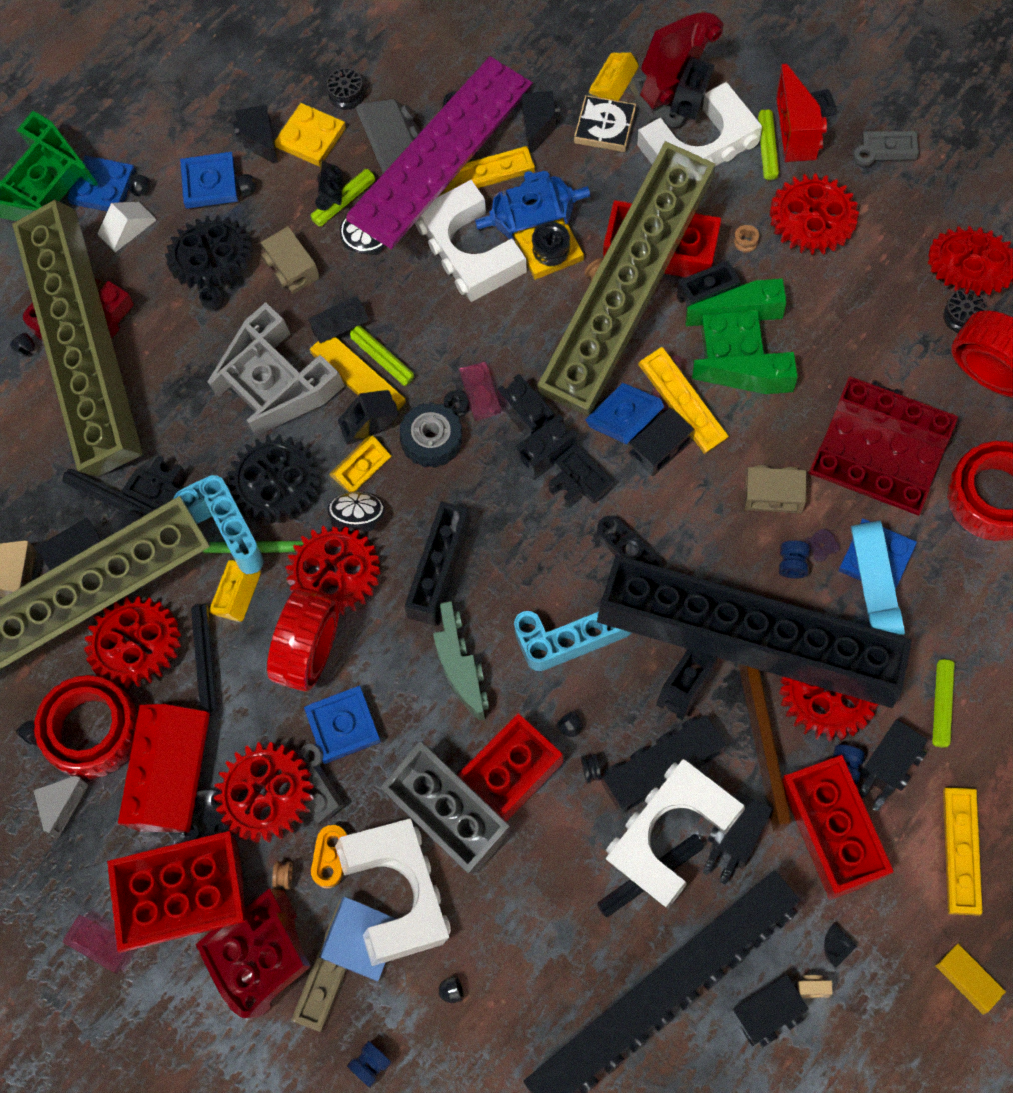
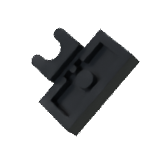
M573 444L554 461V467L560 473L549 482L548 489L552 495L557 494L561 490L568 491L564 496L565 508L570 509L583 495L594 504L614 486V481Z
M158 456L149 468V474L136 468L122 489V493L156 510L173 500L175 494L181 490L178 488L186 477L185 470L181 465L176 464L171 471L166 472L168 466L164 462V458Z

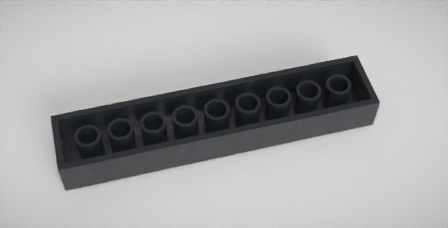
M619 555L615 556L596 621L607 626L889 708H893L902 693L912 639Z
M775 870L772 871L523 1080L526 1088L530 1093H589L599 1084V1080L596 1077L603 1071L611 1074L624 1063L623 1054L629 1049L636 1053L649 1041L650 1037L647 1035L654 1028L658 1032L662 1031L673 1021L675 1017L673 1012L680 1007L684 1012L695 1003L700 996L698 991L702 987L710 990L725 975L723 970L727 966L733 970L747 958L746 956L750 954L747 950L753 945L757 950L771 938L770 936L774 933L772 930L774 926L777 925L779 929H782L798 913L795 907L801 901Z

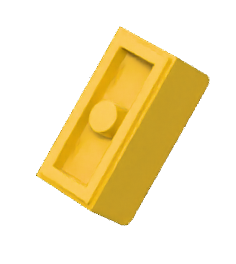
M610 53L590 87L589 93L599 98L619 101L638 69V63L632 53Z
M373 435L368 436L329 475L346 491L355 492L391 455Z
M228 560L209 613L242 622L261 575V570L253 574H245L239 569L236 561Z
M956 944L935 965L983 1015L988 1013L1006 993L959 944Z

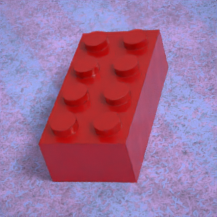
M614 200L603 245V259L632 203ZM695 213L664 274L688 277L712 267L721 218Z

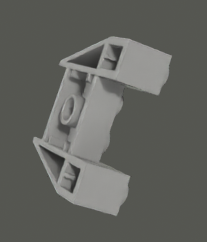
M266 302L244 321L207 381L218 398L231 387L255 411L246 421L256 436L324 405L344 387L339 372L321 355L299 373L274 349L290 335L284 319Z

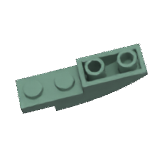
M452 602L440 603L445 631L433 633L443 671L453 691L467 710L479 721L485 720L483 710H488L489 705L486 692H480L478 682L484 681L481 663L475 664L473 655L465 656L467 655L464 638L458 639L457 628H462L459 610L453 611Z

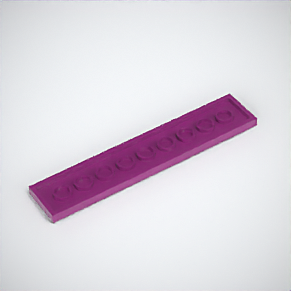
M489 56L347 213L346 221L388 248L393 249L522 100V94H527L531 90L533 82Z

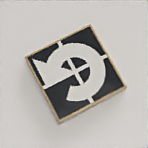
M585 95L574 136V143L625 152L636 111V104Z

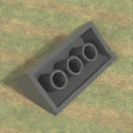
M395 99L363 103L356 106L358 115L383 173L421 132L413 120L415 115L412 109L407 104L402 105Z
M422 741L417 744L380 787L467 873L478 872L497 851L511 827Z

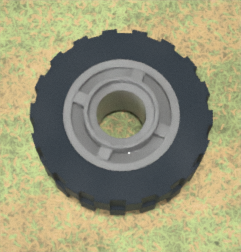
M429 402V404L422 403L417 407L411 408L410 412L405 414L403 422L400 424L402 450L405 451L408 459L410 458L416 465L420 464L422 467L427 468V466L435 468L439 465L448 464V461L453 460L461 448L462 426L458 416L454 414L452 409L446 408L443 404H435V402ZM433 432L436 433L437 436L429 438L426 437L425 434Z

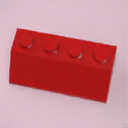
M167 704L139 706L118 824L139 832H190L210 713Z
M842 755L783 777L782 781L786 800L829 901L857 891L894 873Z

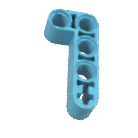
M217 475L208 476L181 489L175 494L174 499L181 495L197 523L213 516L232 556L243 573L253 574L262 568L264 564L263 556L221 477ZM248 550L249 553L244 555L243 552Z
M881 520L852 525V537L870 628L898 636L905 635Z
M532 611L519 613L514 621L518 644L528 666L535 671L547 670L624 639L631 632L611 627L610 631H608L607 625L596 622L598 612L547 633L538 615ZM524 624L535 626V629L529 633L520 630ZM590 628H598L602 633L592 637L586 631ZM567 638L571 639L574 644L569 648H564L559 645V642ZM538 649L544 650L547 653L541 659H536L531 654Z

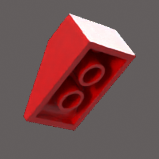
M781 64L776 102L784 161L816 160L819 149L823 148L822 134L827 131L826 117H822L820 105L788 64Z

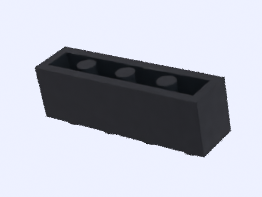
M440 502L404 606L408 619L436 626L441 611L440 603L444 602L471 522L468 508Z
M707 715L699 719L696 716L688 719L681 725L683 729L675 734L671 732L665 733L656 740L657 744L648 750L643 747L630 756L631 760L622 766L620 763H616L605 770V776L602 777V786L621 815L644 802L655 787L660 789L667 780L664 777L665 773L674 762L679 765L684 759L698 769L724 753L726 744Z

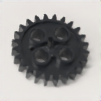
M219 215L216 216L214 221H211L209 216H206L205 222H201L197 218L195 220L196 225L192 226L186 223L187 230L178 229L179 237H171L173 244L166 246L168 249V253L165 254L167 266L173 278H178L181 285L187 283L190 289L195 284H197L199 290H202L204 285H208L209 289L212 290L215 283L223 287V281L226 279L232 283L234 282L232 276L234 274L241 276L240 268H248L247 261L252 260L250 252H253L249 233L246 232L244 226L240 227L237 220L231 223L230 217L225 218L223 222ZM204 237L207 238L217 267L215 268L211 266L202 242Z
M279 434L276 441H272L270 436L267 435L265 443H261L256 438L255 447L252 448L246 444V454L237 452L240 461H231L235 471L227 473L232 480L227 485L232 490L230 494L233 500H237L235 503L238 509H243L247 517L253 513L255 521L258 522L264 516L267 524H270L272 517H276L277 521L281 523L283 515H287L292 520L293 511L296 510L298 513L303 514L302 504L312 505L308 496L317 497V492L313 487L320 486L319 479L316 478L320 475V471L316 467L318 464L315 457H311L310 449L304 450L301 441L294 445L292 437L283 442ZM276 458H283L277 464L271 463ZM259 462H263L268 467L276 480L279 479L283 489L290 494L289 496H285L281 492L276 482L269 478L265 469L258 464ZM254 474L260 475L259 478L256 480H249V478ZM293 477L300 478L296 483H288ZM277 494L273 500H265L268 495Z

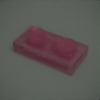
M486 361L460 368V376L474 421L501 414V408Z
M80 914L62 941L64 944L116 974L131 952L130 950L119 953L117 951L116 935Z

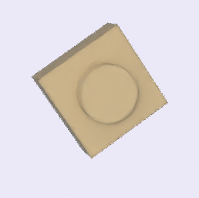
M822 975L803 976V981H799L795 985L802 998H829L833 994L832 981H823Z

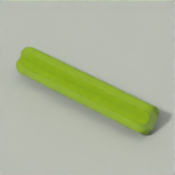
M762 109L759 111L758 122L762 125L760 143L763 174L766 180H776L779 169L773 112L770 109Z
M364 169L343 187L341 205L333 203L325 211L317 208L310 215L312 221L319 227L326 223L375 182L374 174L369 169Z
M356 326L350 332L351 339L402 385L407 386L413 381V372L364 328Z
M940 659L937 663L932 744L941 748H946L951 743L955 663L952 660Z

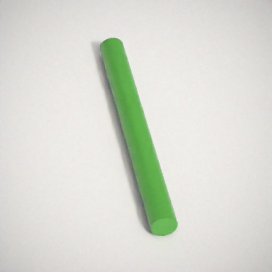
M255 541L261 553L295 552L293 545H304L302 541ZM209 542L210 547L203 550V553H231L226 542Z

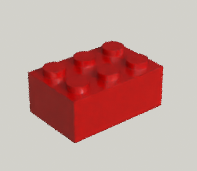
M518 713L465 766L458 776L507 822L563 764V754Z

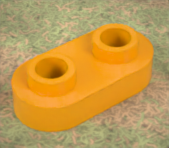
M328 825L318 833L311 866L312 879L318 886L326 889L337 886L343 877V870L336 847L332 848L328 845L332 838L339 839L340 837L347 836L346 832L337 825ZM327 868L333 869V875L330 878L323 877V872Z

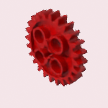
M814 173L813 179H808L807 175L803 174L802 181L793 177L791 185L784 182L782 190L777 189L775 198H772L769 216H771L770 225L775 226V235L782 234L780 242L791 241L790 249L798 245L800 246L799 251L802 253L805 248H809L811 255L818 248L822 254H825L826 247L835 251L837 243L844 246L846 238L850 239L853 230L856 228L859 212L856 211L858 203L852 201L854 194H845L846 185L838 188V179H835L832 183L828 182V175H825L822 180H818L817 173Z
M957 226L956 232L947 229L946 234L939 233L938 239L934 238L928 254V264L932 265L931 272H937V280L945 279V286L955 285L954 291L964 288L965 294H968L970 290H974L977 296L980 295L981 291L991 295L993 289L1000 293L1002 287L1009 288L1010 283L1013 282V248H1010V241L1002 242V235L992 236V230L986 234L983 233L982 227H979L977 231H973L972 227L968 226L967 231H964L960 226Z
M324 525L321 528V534H317L313 529L311 530V539L301 536L304 545H293L297 555H288L292 565L285 567L287 573L291 574L286 577L288 584L292 585L289 588L291 593L299 587H304L328 594L325 592L329 586L336 585L338 590L328 595L338 599L342 616L345 615V607L347 606L351 610L356 611L355 602L357 601L365 605L366 602L363 595L373 596L374 593L370 585L377 586L379 582L374 576L381 574L380 568L375 566L380 563L379 558L374 555L376 553L374 545L368 546V537L360 539L359 530L354 531L350 535L349 527H344L342 532H339L338 528L333 526L332 531L328 532ZM334 547L341 548L340 552L335 555L328 554L329 550ZM312 566L319 567V570L314 574L306 573ZM351 567H360L356 574L347 573ZM331 568H333L334 570H337V571L334 573L332 570H330V571H328V570L331 569Z
M137 596L135 602L131 603L128 597H126L124 605L120 606L117 602H114V610L110 611L104 608L105 616L103 618L100 616L94 617L98 625L88 626L93 635L84 638L89 645L84 648V651L89 656L86 660L90 666H93L92 670L96 675L105 677L117 685L121 681L125 688L130 686L131 681H134L137 687H140L141 680L144 678L149 683H152L151 675L154 673L162 677L163 674L160 670L162 666L166 668L172 667L168 658L178 657L173 648L181 647L177 639L181 636V633L177 628L178 623L169 609L164 608L161 602L155 605L153 600L148 598L143 603L140 596ZM135 621L131 626H127L130 622ZM117 629L122 632L130 641L127 642L121 634L114 632V630ZM158 634L155 639L149 640L151 636ZM139 642L143 649L148 650L149 652H152V654L149 655V654L145 653V652H144L138 645H136L135 643ZM117 643L114 648L108 649L112 644ZM136 657H139V659L136 662L130 663L131 660H133Z
M783 676L780 680V683L786 686L780 688L779 694L787 696L782 699L781 706H790L786 717L796 716L797 719L793 726L797 727L803 723L805 725L803 734L806 735L812 729L815 731V739L817 740L822 733H826L829 742H831L836 733L841 741L846 737V731L852 737L855 736L858 732L857 727L864 730L867 725L866 720L871 721L874 716L871 710H875L878 704L831 690L823 692L824 688L810 686ZM803 696L812 697V698H811V699H804ZM848 699L852 701L854 708L844 706L841 700ZM819 705L824 708L826 713L818 714L813 710L812 706Z
M257 742L256 751H253L247 745L245 746L246 755L242 756L235 752L234 755L237 761L234 764L229 761L225 762L229 768L228 773H218L224 779V782L215 784L214 787L221 790L222 794L214 796V800L223 804L216 809V812L221 815L226 814L221 820L222 823L225 825L231 824L229 830L234 834L240 831L239 837L247 840L251 835V840L258 843L262 835L263 839L270 843L273 833L279 839H283V829L286 828L293 833L294 828L291 823L293 821L303 823L302 818L299 816L300 812L310 811L304 805V802L314 799V797L306 793L307 790L314 788V784L310 781H305L312 774L308 769H303L306 762L302 759L297 760L298 754L293 750L288 753V748L284 745H281L277 750V746L273 742H269L267 749H265L262 743ZM268 765L266 774L258 777L259 768ZM290 782L289 791L284 795H280L281 786ZM263 788L268 791L265 796L260 793ZM248 789L246 799L238 802L240 792ZM270 807V815L266 819L261 820L260 814L262 810Z

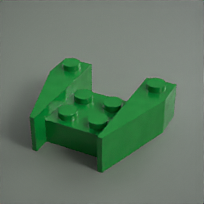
M32 111L17 129V132L28 144L29 149L3 180H0V218L18 221L53 200L60 201L79 177L95 187L98 185L97 181L52 121L35 111Z
M783 278L755 280L687 307L685 325L686 327L701 326L705 359L694 360L692 379L761 394L794 392L798 377L794 352L764 354L759 321L783 319L786 306Z

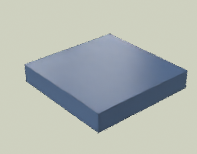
M342 897L318 958L374 981H379L386 962L374 966L371 965L363 934L369 927L397 919L354 900Z

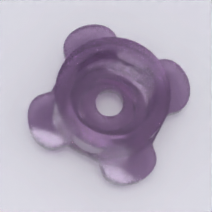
M820 529L812 537H807L804 541L810 546L814 559L818 562H823L826 556L831 553L836 554L839 551V544L835 542L833 535L827 529ZM823 543L824 547H820L819 544Z

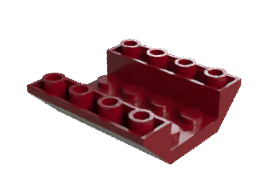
M849 376L829 428L808 474L919 516L958 416Z

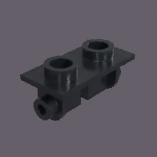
M324 160L320 162V172L317 177L319 195L315 199V205L322 211L327 210L333 203L341 205L344 172L336 165L329 164Z
M354 296L308 318L311 330L319 343L369 321L358 296Z

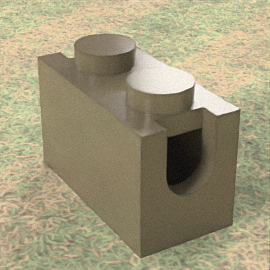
M289 226L261 242L265 250L261 257L268 268L273 267L276 273L274 275L282 288L287 286L289 291L294 294L320 279L316 264Z
M765 465L748 467L745 478L744 510L802 514L806 503V470H799L796 467L773 469Z

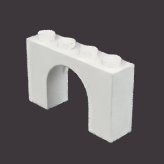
M725 82L704 94L703 111L721 134L717 140L705 146L684 144L674 136L663 120L659 118L638 129L637 145L652 165L664 142L667 141L715 163L716 166L724 161L732 160L738 153L746 149L754 148L760 142L762 125L729 84Z
M472 180L437 197L415 222L419 233L422 236L426 234L428 237V244L434 255L439 254L442 258L441 263L448 275L452 274L456 279L455 285L460 294H466L471 302L527 272L526 258L513 239L481 254L464 253L451 243L452 236L459 228L486 214L485 199Z
M684 759L679 765L674 762L664 775L667 780L660 789L655 787L645 799L648 805L641 814L636 811L625 825L628 828L627 832L621 839L617 836L606 849V852L609 853L606 857L608 862L667 909L687 886V883L661 863L652 851L650 837L657 819L669 810L686 808L699 813L727 834L745 810L742 803Z
M411 818L340 837L335 846L344 876L374 867H390L402 873L409 881L413 890L414 901L409 914L397 920L369 927L363 934L372 966L441 946L448 940V934L451 932L449 920L446 915L442 916L439 907L441 903L439 890L436 885H432L429 876L431 874L429 859L427 856H423L420 848L422 844L420 831L417 827H413Z

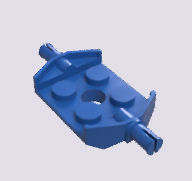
M548 177L498 192L494 196L492 210L489 211L490 215L475 219L478 230L496 226L507 238L513 239L512 233L546 222L564 218L566 225L569 222L574 207L573 203H576L575 201L591 197L588 186L572 191V188L568 187L560 177ZM528 200H537V202L532 205L525 204Z

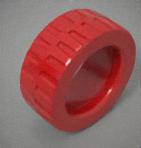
M978 311L970 316L952 342V356L961 370L975 382L997 394L1013 398V317L996 311Z
M1008 441L985 442L971 448L962 456L954 468L948 483V505L954 518L969 533L985 540H1012L1013 509H997L986 504L977 494L974 486V476L981 471L989 469L1001 470L1013 476V443Z
M299 587L292 592L280 614L269 648L267 676L272 682L305 692L310 691L315 686L326 665L335 639L340 612L337 598L304 587Z
M75 676L55 686L39 705L34 721V736L37 739V746L54 767L69 776H77L81 779L104 777L118 770L129 760L138 710L129 695L113 681L101 676ZM98 701L106 703L111 710L112 723L109 733L102 742L86 750L77 751L66 748L62 741L61 730L68 714L74 708L86 702Z

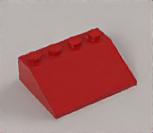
M230 831L107 861L116 944L119 953L245 922L238 843Z

